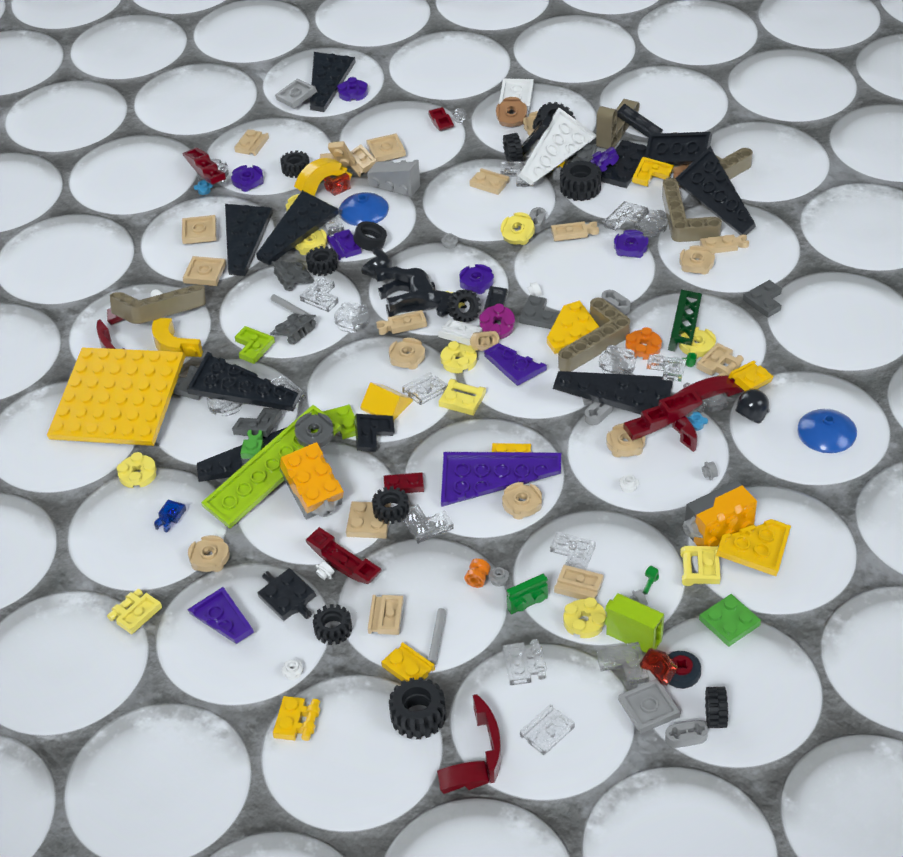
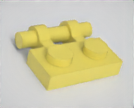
M137 589L133 593L130 592L126 595V599L122 603L116 604L107 617L110 621L116 619L117 625L133 634L162 608L161 602L148 593L143 595V592Z

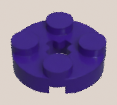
M350 77L347 81L337 86L339 97L344 101L351 102V99L360 101L368 95V84L362 80H357L356 77Z
M610 147L604 152L598 151L594 153L591 163L597 164L601 172L607 170V165L611 164L613 166L618 161L619 156L615 148Z
M247 165L239 166L233 170L231 181L236 188L241 189L243 192H248L252 188L264 183L263 172L260 167L255 165L248 168Z
M625 230L623 234L619 235L618 233L615 236L614 249L618 256L641 258L648 249L649 240L640 231Z
M475 264V267L471 268L467 266L459 274L460 287L465 290H471L476 294L485 293V290L489 289L494 283V274L491 268L486 265Z

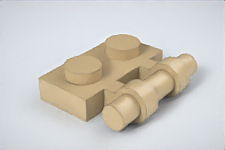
M717 343L697 362L696 368L711 376L715 372L719 373L718 376H729L731 371L741 366L744 358L741 355L734 357L732 349Z

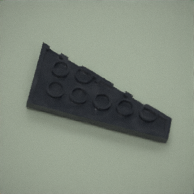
M314 52L311 85L315 86L317 92L310 98V110L326 111L338 92L337 86L344 82L356 63L355 57Z
M711 146L675 178L681 188L738 234L747 235L756 227L754 220L744 206Z
M302 190L256 253L257 260L268 266L271 265L272 261L278 260L339 214L338 208Z
M225 204L229 275L246 276L273 214L272 208Z
M208 351L187 387V392L191 395L287 411H294L299 401V393L282 385L276 386L271 383V380L267 378L263 380L256 373L236 364L226 363L225 359L213 357L212 353Z
M558 371L553 389L641 415V411L658 406L659 400L670 396L674 377Z
M286 428L273 432L268 437H263V448ZM242 445L197 462L198 481L203 482L231 477L250 460L241 459Z

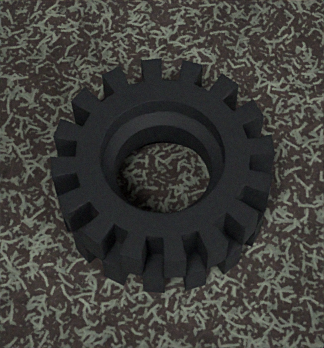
M518 133L503 135V149L508 164L521 162L523 160V150Z
M295 150V152L290 151V153L287 152L280 158L282 173L287 177L290 176V178H293V176L298 178L300 172L310 163L307 153H303V151L298 152V150Z
M320 246L319 249L315 247L314 250L311 249L309 250L310 253H307V269L310 273L313 272V275L318 274V276H321V274H324V276H327V273L332 274V271L335 272L336 268H338L337 254L335 250L333 251V248L329 249L328 246L325 248Z
M457 290L448 298L450 302L446 304L449 305L447 312H450L449 315L454 317V320L460 322L475 320L474 317L477 318L479 316L477 312H481L479 306L482 305L478 302L480 298L476 297L477 294L472 293L473 291ZM462 299H466L470 305L469 310L465 313L461 312L458 307Z
M390 486L389 490H387V487H384L383 491L379 489L377 491L378 494L375 493L373 495V514L376 519L378 518L379 522L384 520V524H388V521H391V524H395V520L399 523L401 518L405 519L406 515H408L409 502L404 490L400 492V488L397 487L394 490V486ZM388 503L398 504V505H396V506H394V507H385V506H384V505H386V504H388Z
M329 604L330 608H327L325 605L323 606V611L318 609L317 614H314V633L318 640L321 639L322 643L325 644L328 641V645H332V642L335 641L337 645L339 640L342 642L346 641L345 636L347 638L350 637L352 621L349 611L344 606L341 609V606L338 604L336 608L333 604ZM328 622H340V624L336 627H325V625Z
M725 686L706 687L705 714L708 728H727L728 703Z

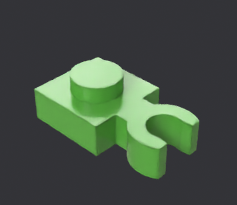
M252 430L247 432L248 439L243 440L240 453L241 459H251L263 449L261 430L258 431L257 435H252Z

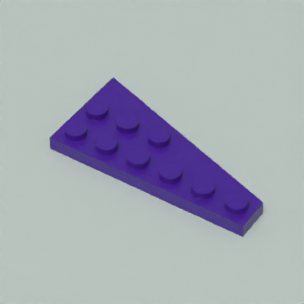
M443 452L441 507L501 491L513 483L523 482V484L561 474V453Z

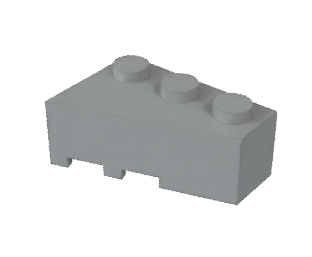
M401 160V162L396 163L393 161L376 162L367 172L368 185L412 197L420 187L419 160H414L413 162Z

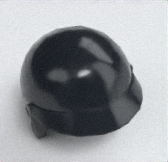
M374 247L372 250L373 254L377 257L369 260L361 269L362 274L376 279L374 268L392 267L390 256L379 247Z
M749 389L739 397L735 411L759 424L764 420L765 415L770 412L769 399L762 391Z

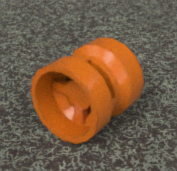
M475 558L471 561L470 570L466 572L464 580L468 585L480 588L483 587L486 581L485 576L489 574L491 566L485 560Z

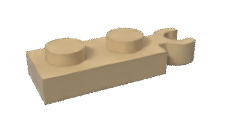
M585 221L551 225V232L554 241L585 238L588 237V234L597 235L599 234V227H597V222L585 224Z
M734 234L700 239V246L707 247L710 253L715 254L738 251V247L748 248L749 240L746 241L747 235L735 237Z
M419 310L388 317V321H377L376 325L377 329H379V335H384L388 331L395 334L427 327V321L423 311Z

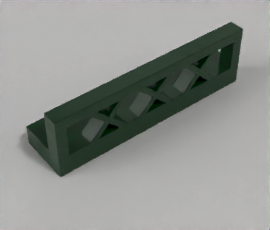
M681 289L668 346L669 351L675 352L677 343L692 346L702 297L701 293ZM687 297L697 299V301L691 303ZM691 309L694 313L688 314L685 310ZM688 320L691 325L685 326L682 322ZM685 332L689 338L680 337L679 334Z

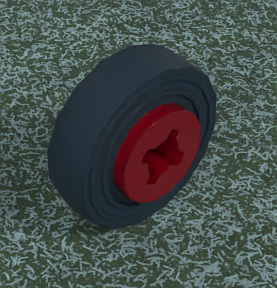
M675 651L668 654L663 660L661 673L669 685L685 689L692 687L698 682L701 676V664L699 659L692 653Z

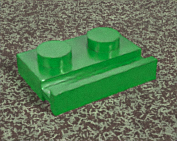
M544 573L506 590L508 593L507 609L511 615L523 611L536 603H541L548 598V584L546 583L548 578Z

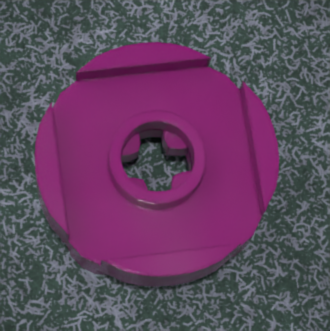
M500 303L488 307L479 316L482 331H496L499 339L508 337L514 330L515 316L513 312ZM495 320H501V324L493 323Z

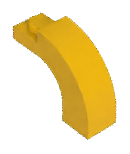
M320 158L309 163L300 172L294 187L315 196L317 188L324 178L336 175L350 180L352 174L347 171L348 168L342 166V163L337 160Z
M172 318L153 320L152 334L158 351L184 352L186 357H202L203 350L200 339L177 338L173 336L175 330Z

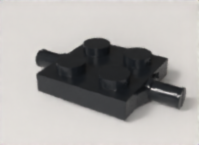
M288 568L276 578L269 571H266V574L263 573L262 578L268 584L258 591L257 594L283 621L298 612L305 619H308V616L311 617L312 612L306 608V605L316 597V593L293 570Z

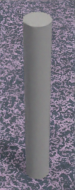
M275 294L271 296L273 302L293 313H307Z
M442 608L437 611L428 658L434 665L437 662L446 610Z

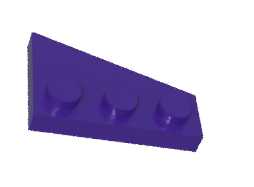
M500 343L484 350V356L517 386L547 370L546 364L542 362L538 364L529 356H520L517 354V351Z
M224 587L187 609L192 616L235 644L254 633L252 627Z

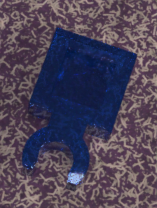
M168 499L158 512L159 518L154 522L155 529L158 530L160 526L164 525V532L167 533L171 528V522L177 524L186 511L185 504Z

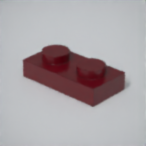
M423 472L383 475L384 487H387V490L390 489V486H394V490L398 487L400 492L404 490L405 494L424 492Z

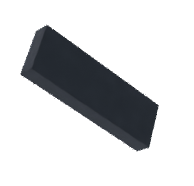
M623 104L617 111V117L648 138L649 134L662 133L663 129L626 104Z
M546 116L524 141L521 147L523 155L549 127L552 121L550 116Z

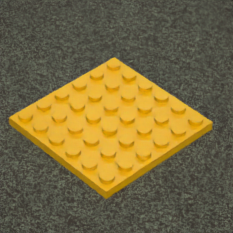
M82 347L48 430V438L51 440L154 446L185 360L184 352Z

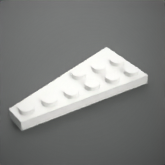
M558 108L552 117L549 127L540 137L518 176L528 184H534L594 140L596 134Z

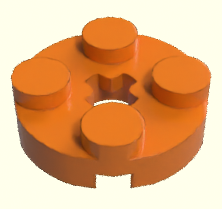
M644 327L641 330L626 335L625 350L631 357L637 359L638 356L643 357V360H648L659 355L662 348V340L657 333L652 332L651 328Z

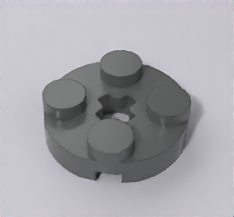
M307 413L301 416L295 424L296 440L303 447L316 442L320 448L324 447L334 437L331 419L322 413H318V415ZM318 428V432H316V433H311V430H310V429H314V430H315V429Z

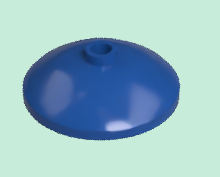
M361 192L347 197L339 207V214L343 221L357 226V224L364 221L380 222L387 216L389 209L388 203L383 197L375 193Z
M833 409L813 410L805 414L798 423L797 431L801 441L809 448L822 453L845 451L854 444L857 437L855 423L847 415Z

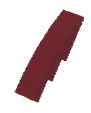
M197 147L182 153L194 170L210 184L213 185L226 179L225 173L220 171L217 164L210 160L208 153Z
M693 389L661 399L658 406L641 411V417L624 422L623 429L632 441L677 421L699 407L703 401Z

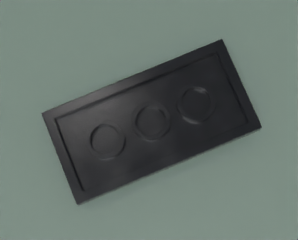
M712 133L649 134L645 157L671 165L691 164L710 147Z
M622 140L615 149L619 159L613 166L609 164L606 166L607 170L601 172V182L627 189L642 157H645L647 146Z

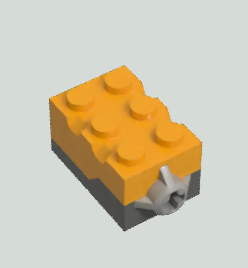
M317 442L281 457L280 472L306 520L316 515L321 517L329 516L334 512L336 506L342 504L344 491L338 480L335 479L329 463L325 461L323 452Z
M736 480L686 504L683 530L697 546H718L722 535L727 533L734 534L742 528L754 525L757 500Z

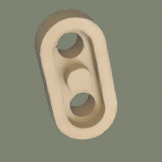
M496 331L475 332L470 338L472 349L478 351L486 350L499 343V335Z

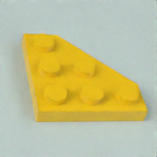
M580 300L563 305L547 336V344L553 353L557 354L562 348L599 328V326Z
M770 519L758 526L751 525L742 528L734 534H724L721 537L716 556L777 576L791 526Z

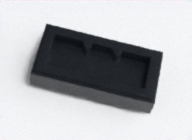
M490 286L484 310L495 304L500 303L504 305L508 293L507 288Z

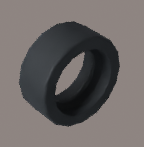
M364 221L357 224L353 240L359 247L368 251H372L374 247L382 249L387 233L379 224Z

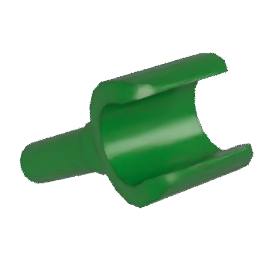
M688 353L686 358H670V362L685 363L686 366L693 367L696 363L697 355L695 353Z
M649 566L645 572V576L649 578L643 590V594L646 595L653 582L659 579V570L653 566Z

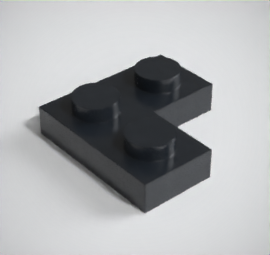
M356 414L355 433L357 451L376 452V435L393 436L395 433L393 416Z

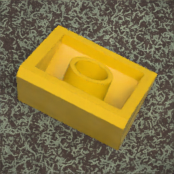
M370 382L360 408L371 415L393 416L395 420L413 402V399L385 385Z

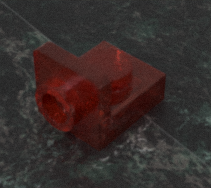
M343 173L335 178L326 177L325 189L334 196L351 189L349 175Z
M652 648L647 651L639 663L642 669L651 671L660 684L666 686L678 670V666L666 652Z

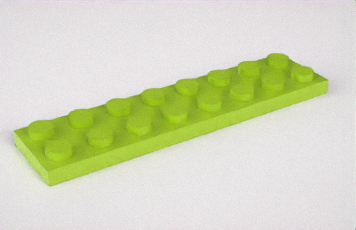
M315 405L308 408L201 502L202 507L229 529L232 528L285 480L280 472L281 457L304 448L296 440L295 424L297 420L307 413H312V415L325 413ZM330 418L333 424L334 435H336L341 430V425ZM318 428L315 429V430H314V429H310V430H311V433H316V432H318Z

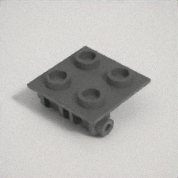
M272 261L275 267L274 274L285 290L292 291L295 283L315 284L314 279L303 263Z
M293 313L287 317L286 321L276 325L270 335H285L288 337L287 341L289 344H296L315 328L317 323L314 318L316 315Z

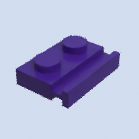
M349 229L334 233V236L331 237L327 236V242L333 248V251H336L338 260H341L342 257L349 258L362 253L361 247L354 242L353 235Z

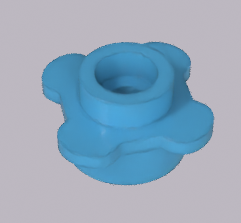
M201 180L194 186V190H198L200 195H206L210 193V188L213 185L205 180Z
M693 412L690 417H687L695 431L703 429L704 424L708 423V419L702 417L699 412Z

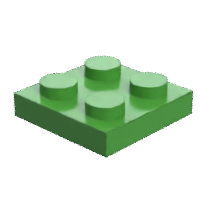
M732 594L699 616V620L728 647L761 625V619Z

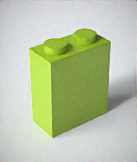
M617 593L613 600L610 599L605 608L607 612L605 625H607L606 635L653 655L662 642L664 613Z

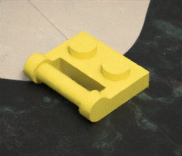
M450 379L447 388L439 399V407L474 416L486 394V388L481 386L478 388L459 383L455 379ZM456 389V390L464 391V392H467V393L475 394L476 396H471V395H468V394L456 392V391H454V390Z
M684 546L680 549L681 557L683 558V585L720 584L719 556H716L718 546ZM692 556H697L698 573H692Z

